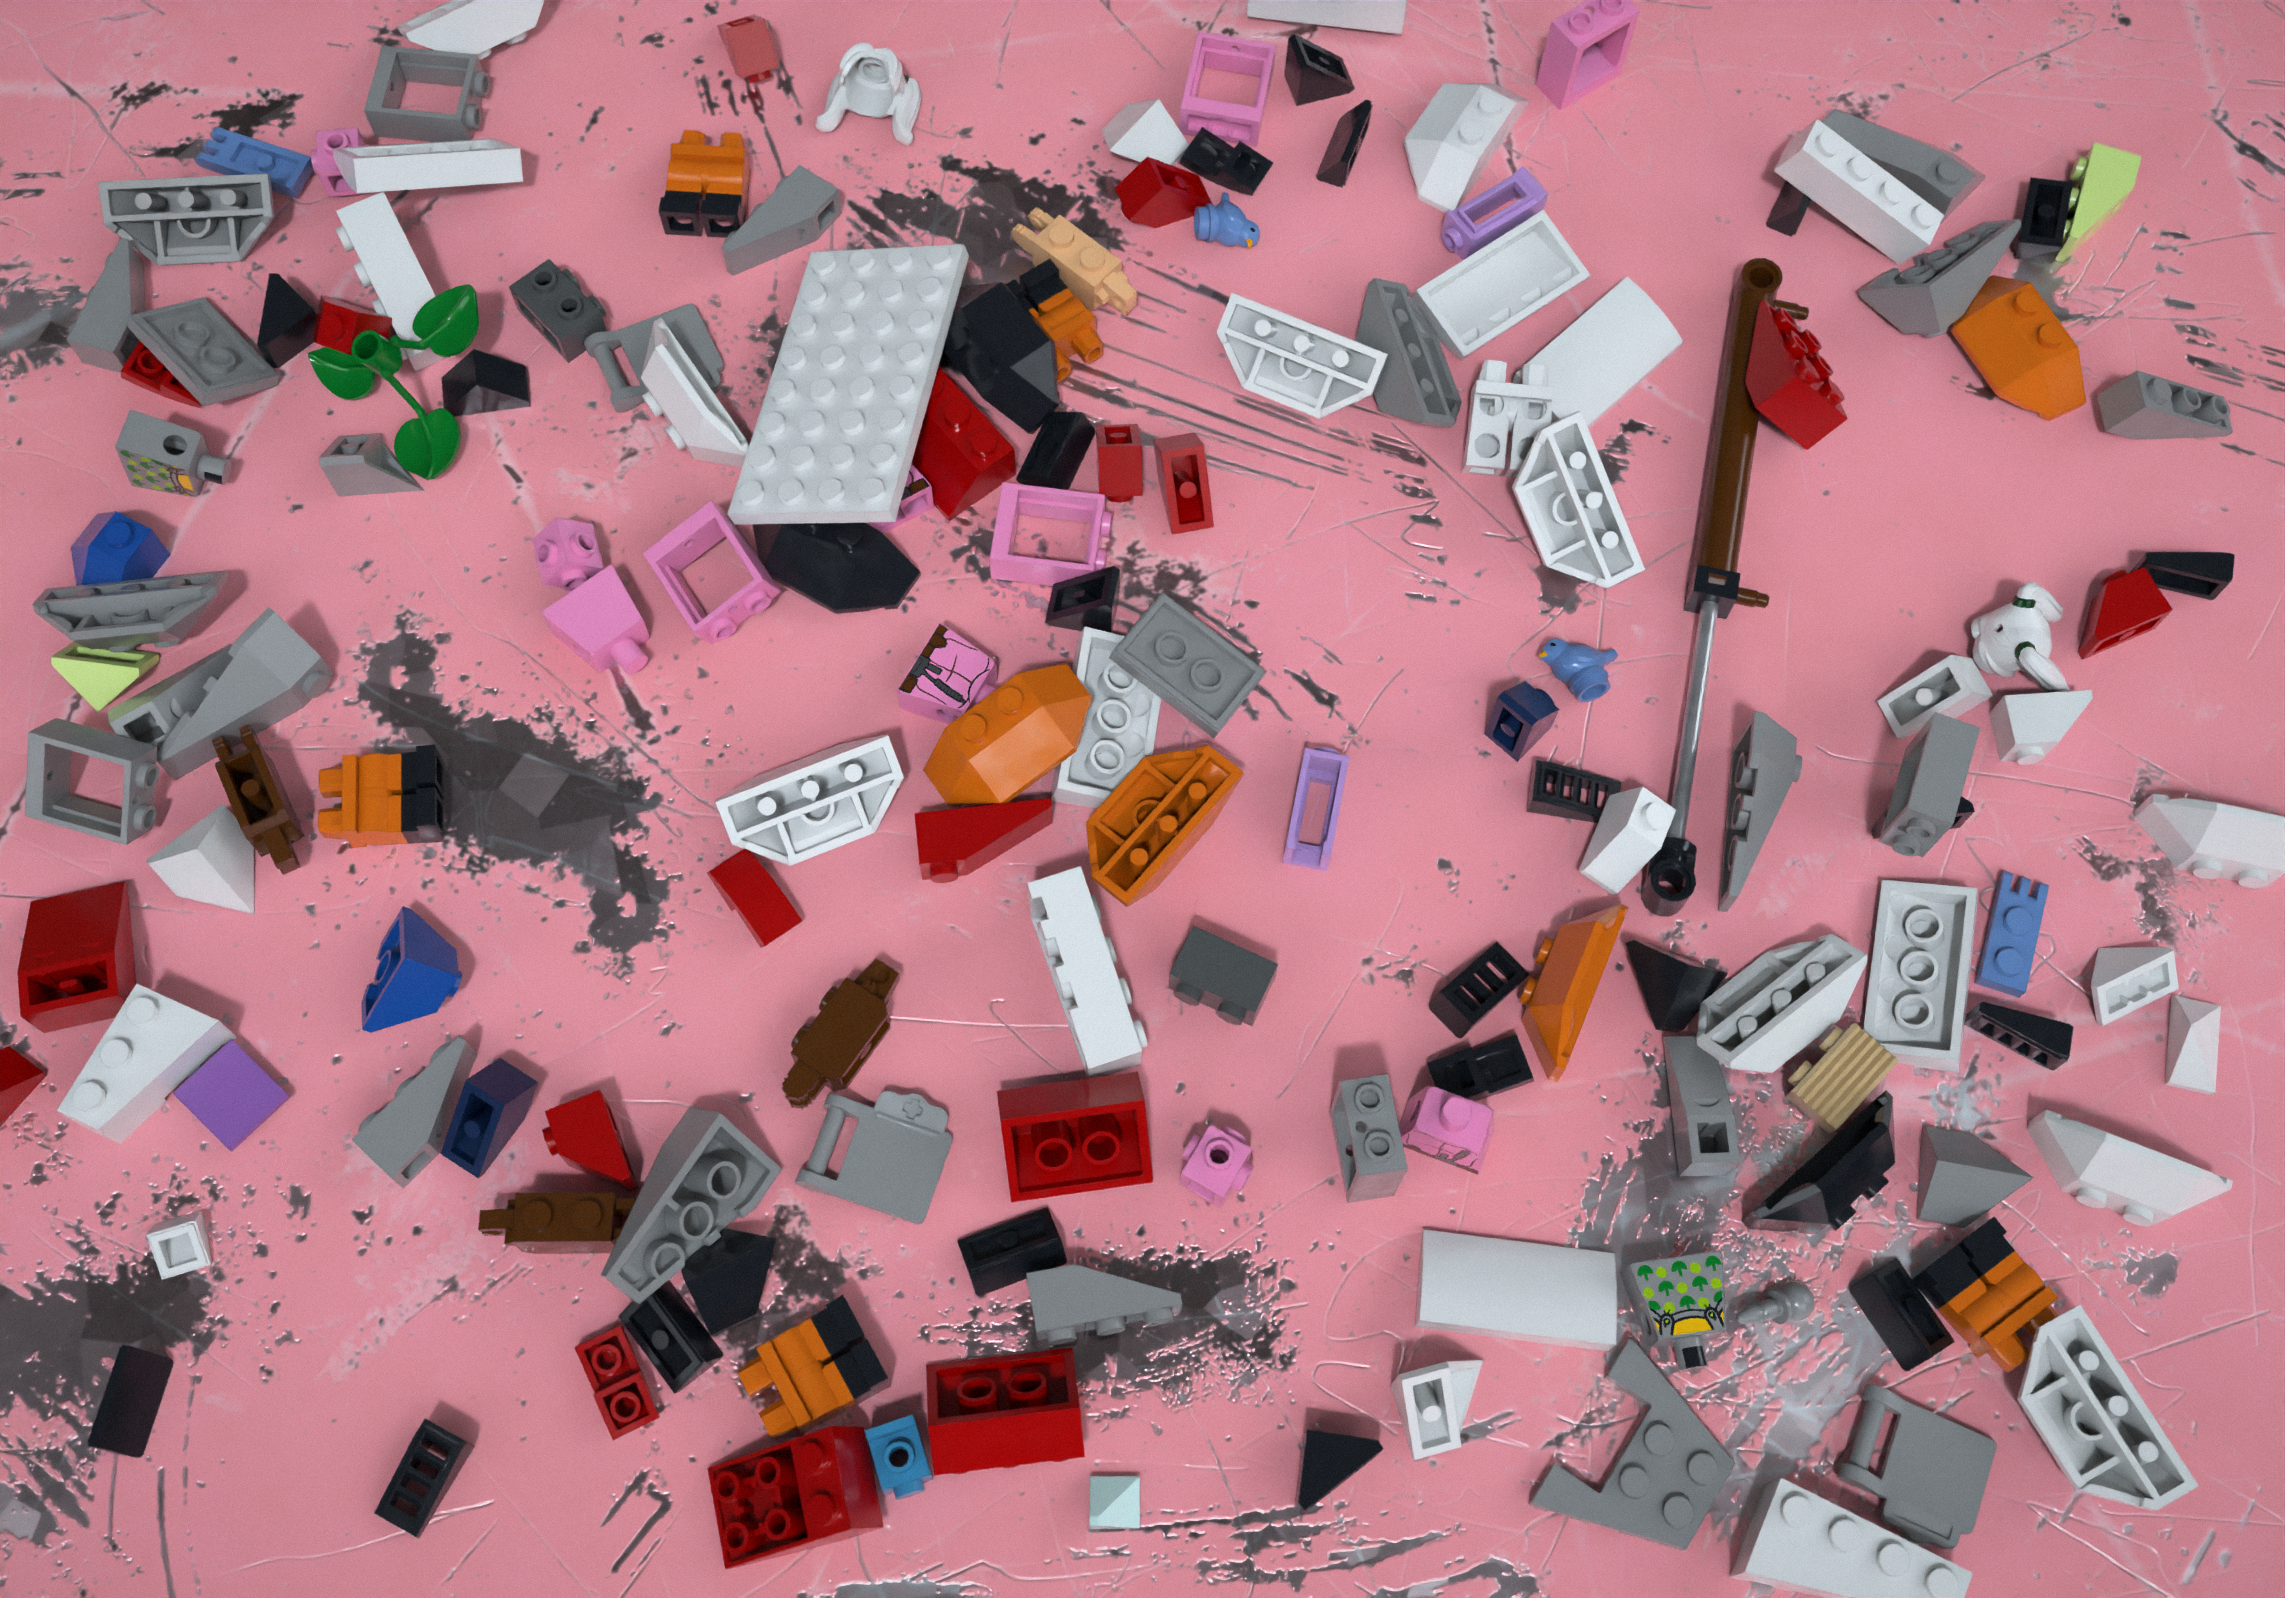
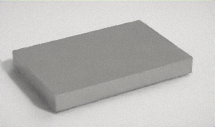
M204 297L129 315L127 327L203 407L278 385L279 374Z
M1164 592L1158 596L1109 657V659L1212 738L1218 735L1267 672Z

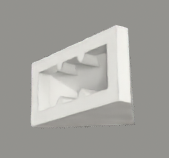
M2169 947L2098 948L2091 981L2096 1022L2104 1026L2179 989L2174 950Z
M2173 996L2171 998L2165 1085L2209 1095L2215 1093L2220 1005L2180 996Z

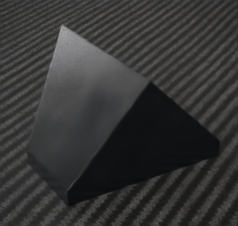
M1637 940L1626 943L1656 1030L1673 1033L1684 1030L1700 1010V1003L1712 995L1728 974L1654 944Z
M724 1228L720 1231L721 1237L712 1245H703L685 1260V1266L681 1269L685 1284L712 1337L758 1316L757 1310L776 1238Z

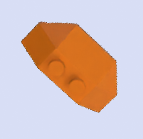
M1996 275L1988 277L1964 315L1952 323L1951 332L1998 397L2022 409L2039 413V417L2047 421L2056 419L2084 406L2086 397L2079 348L2041 295L2030 282Z
M1067 663L1018 673L945 727L923 771L949 806H960V804L983 806L1008 803L1077 751L1087 711L1090 709L1093 698Z
M1209 745L1196 747L1195 750L1174 751L1144 757L1086 821L1091 879L1126 907L1156 890L1213 825L1242 779L1244 772Z
M1617 904L1560 926L1554 939L1545 936L1535 962L1543 966L1537 979L1529 976L1519 999L1520 1003L1527 1005L1521 1022L1547 1078L1557 1083L1566 1070L1628 911V906Z

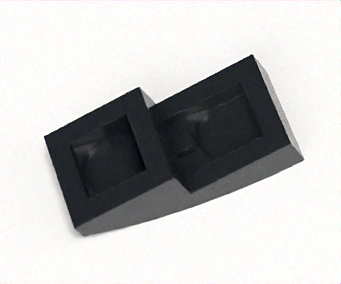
M1201 127L1182 155L1179 164L1215 184L1236 192L1253 195L1273 165V162L1241 141L1234 148Z
M1517 1034L1476 1050H1472L1469 1047L1427 1063L1437 1088L1472 1101L1534 1082Z

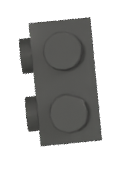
M550 259L509 286L518 311L568 363L586 351L584 341L588 336L596 332L607 331L603 320L606 312L600 302L593 295L586 297L580 291L581 287L574 275L566 268L561 271Z
M1193 926L1169 974L1168 988L1174 991L1175 997L1189 1005L1198 1006L1199 1003H1202L1217 1010L1216 1014L1228 1023L1241 1025L1244 1022L1253 1026L1275 980L1278 964Z

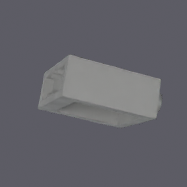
M382 46L364 112L376 137L428 142L472 140L474 129L478 130L480 128V105L482 97H487L489 92V76L487 72H483L478 55ZM406 81L463 87L456 115L399 109Z
M1937 712L1931 716L1905 749L1879 842L1891 846L1895 852L1901 855L1924 857L1952 827L1980 727Z
M55 718L28 732L25 816L124 845L129 844L150 831L156 820L157 809L154 806V793L160 772L159 766L156 764L157 746ZM72 751L125 766L122 810L69 795Z
M1388 1074L1340 1081L1329 1113L1347 1203L1394 1196L1408 1167ZM1348 1147H1352L1354 1156H1349L1346 1153Z

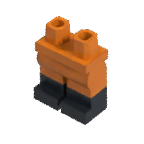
M684 130L680 143L671 144L665 195L661 197L658 210L664 232L669 235L702 236L704 224L707 237L727 238L731 232L737 231L745 223L750 168L742 135L740 133L725 132L721 135L720 145L712 146L707 145L705 134L699 130ZM674 217H689L692 219V222L682 224L677 222ZM715 219L732 220L733 224L721 226L715 222Z
M1051 259L1019 276L1020 284L1015 279L1006 284L1055 341L1057 383L1066 379L1071 373V363L1068 361V358L1076 353L1085 364H1091L1102 357L1103 343L1096 333L1095 316L1089 309L1085 308L1080 299L1074 296L1061 280L1059 269Z
M435 744L416 746V752L389 755L374 753L360 757L356 754L342 755V766L319 770V788L323 798L342 797L341 808L320 809L318 812V829L324 838L347 839L352 848L367 847V844L394 845L445 842L444 803L442 801L444 799V761Z
M1994 1216L1912 1280L1953 1329L1970 1344L1968 1347L1977 1358L1988 1353L1993 1361L2008 1373L2028 1359L2030 1353L2014 1332L2024 1325L2034 1337L2038 1327L2059 1316L2050 1305L2058 1299V1296L2049 1286L2045 1288L2039 1275L2021 1259L2003 1236L2007 1231Z
M844 1295L826 1305L827 1308L798 1326L790 1328L772 1341H767L758 1346L756 1349L759 1356L749 1361L737 1371L750 1398L776 1385L782 1400L758 1413L771 1439L788 1434L797 1428L802 1435L815 1428L814 1426L891 1387L888 1376L869 1341L865 1338L864 1332Z

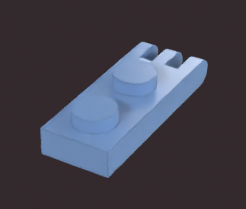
M214 127L210 134L213 140L208 139L203 145V150L206 153L199 152L195 158V162L202 168L223 175L270 174L272 190L294 198L298 197L313 172L310 156L220 127Z
M2003 870L1998 878L1974 983L2020 998L2026 993L2049 885L2038 882L2031 897L2028 896L2031 879L2020 876L2015 890L2012 891L2010 888L2013 873Z

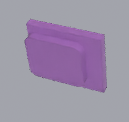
M233 1039L227 1042L173 1092L231 1152L290 1098Z

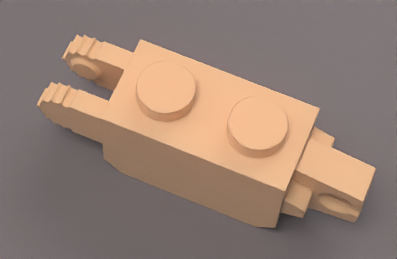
M1034 208L1028 215L1030 224L1036 230H1039L1040 233L1037 235L1019 223L1010 232L1013 240L1033 256L1034 267L1051 259L1059 269L1061 280L1089 311H1094L1100 305L1107 303L1122 314L1127 315L1137 305V291L1127 283L1128 277L1122 272V261L1063 216L1059 215L1054 219L1049 214L1044 213L1043 210H1040V208Z

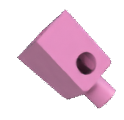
M611 564L542 611L551 633L598 672L605 671L617 662L626 674L631 675L640 671L648 661V657L639 646L645 643L650 636L639 611Z

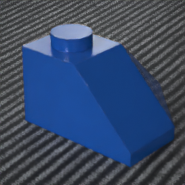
M117 511L97 514L71 546L76 586L153 578L171 555L153 530Z
M404 906L401 908L381 942L376 957L380 962L374 977L375 985H367L361 1003L362 1030L372 1033L436 1013L446 996L453 997L459 988L462 972L458 970L457 950L410 908Z

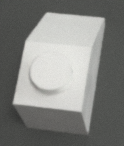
M1951 654L1877 700L1896 737L1902 739L1918 733L1935 712L1956 719L1992 697L1993 694L1972 658Z
M2092 691L2004 695L1989 713L1999 760L2017 761L2020 765L2035 764L2044 760L2045 756L2062 739L2093 699Z
M1643 786L1609 795L1578 872L1609 893L1617 894L1661 849L1676 809Z

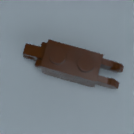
M248 724L239 728L241 732L240 737L247 748L244 751L233 755V749L224 736L212 740L220 760L215 763V768L246 839L258 851L261 857L270 853L275 866L284 875L301 867L292 843L301 840L305 835L274 762L264 751L255 731Z
M875 959L854 981L846 977L839 988L833 986L825 994L819 1005L821 1012L811 1026L806 1023L798 1030L792 1040L791 1047L793 1050L790 1052L795 1064L788 1072V1077L784 1078L783 1088H781L785 1092V1098L789 1101L792 1108H801L802 1110L804 1107L808 1108V1105L812 1104L811 1101L817 1098L825 1086L833 1091L847 1089L891 1029L886 1005L900 980L899 973L893 968Z
M614 1192L516 1193L514 1200H508L507 1209L480 1210L478 1230L485 1236H505L504 1244L507 1246H517L522 1252L611 1253L622 1231V1216L630 1214L636 1198H618Z

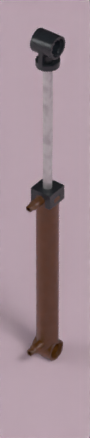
M1766 258L1749 260L1744 265L1732 292L1733 310L1693 574L1687 584L1683 610L1700 615L1671 803L1676 812L1661 849L1648 862L1646 880L1641 889V900L1644 906L1651 913L1663 917L1677 914L1684 907L1696 886L1694 868L1697 848L1693 843L1684 839L1717 618L1727 619L1734 604L1765 608L1769 603V596L1767 594L1739 587L1741 573H1737L1760 411L1755 408L1745 380L1759 303L1765 300L1776 310L1782 307L1793 319L1800 320L1807 319L1809 309L1799 306L1797 303L1776 300L1777 291L1783 280L1782 271L1776 263ZM1659 882L1672 884L1677 894L1664 892Z

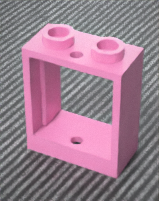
M1587 0L1553 20L1535 85L1561 111L1619 76L1640 10L1630 0ZM1589 9V10H1591L1593 13H1589V12H1587V11H1585V10Z
M1198 32L1180 107L1179 130L1181 133L1196 136L1201 127H1203L1223 141L1232 143L1241 141L1246 145L1257 147L1274 71L1276 45L1257 40L1251 41L1221 34ZM1204 67L1259 76L1260 81L1254 107L1198 98Z
M1002 482L989 558L991 578L1053 586L1055 583L1105 569L1107 550L1100 549L1102 537L1110 538L1113 512L1105 511V495ZM1019 515L1091 523L1085 564L1013 555Z
M712 500L647 549L643 555L693 633L714 644L731 636L737 626L749 616L765 610L770 605L771 599L781 591L738 525H734L727 514L728 512ZM726 536L754 580L710 614L706 615L679 572Z

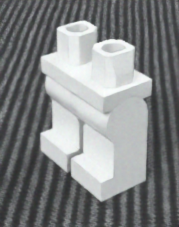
M1497 360L1484 361L1478 380H1476L1471 390L1468 430L1461 473L1499 476L1505 468L1504 477H1517L1539 429L1551 424L1554 387H1548L1546 365L1524 364L1521 371L1520 384L1505 383L1506 362ZM1508 432H1510L1507 459L1505 461Z

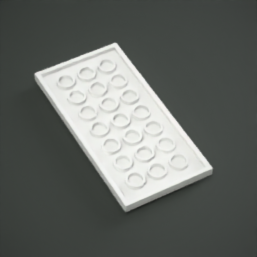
M964 244L811 252L727 513L734 525L896 521L969 258Z

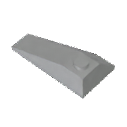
M1834 109L1822 121L1823 124L1944 215L1941 223L1986 177L1952 152L1843 111Z
M2020 219L1983 222L1947 240V248L1931 253H1922L1914 257L1915 266L1899 273L1898 268H1892L1882 273L1859 290L1860 298L1904 334L1923 333V337L1926 338L1942 335L1948 331V326L1964 315L2022 227Z
M269 607L233 643L227 652L233 659L220 678L211 675L203 686L207 692L199 708L184 713L158 750L156 762L174 780L183 777L218 757L212 743L213 739L224 736L225 740L234 748L243 742L240 737L241 732L239 728L249 724L256 734L262 732L304 708L312 698L320 696L326 690L329 681L335 676L322 656Z
M1755 711L1732 747L1718 911L1727 912L1738 898L1792 782H1797L1801 773L1802 756L1796 755L1797 738L1764 712Z
M689 1107L663 1143L601 1276L634 1303L640 1304L684 1268L685 1260L703 1245L710 1246L721 1237L720 1231L737 1217L744 1218L752 1212L782 1168L720 1112Z

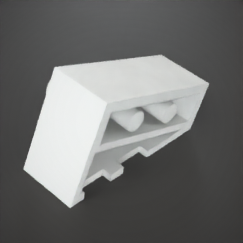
M136 983L57 1111L78 1125L121 1144L167 1102L165 1097L187 1077L192 1076L201 1067L200 1065L222 1045H225L231 1039L235 1040L237 1036L219 1020Z

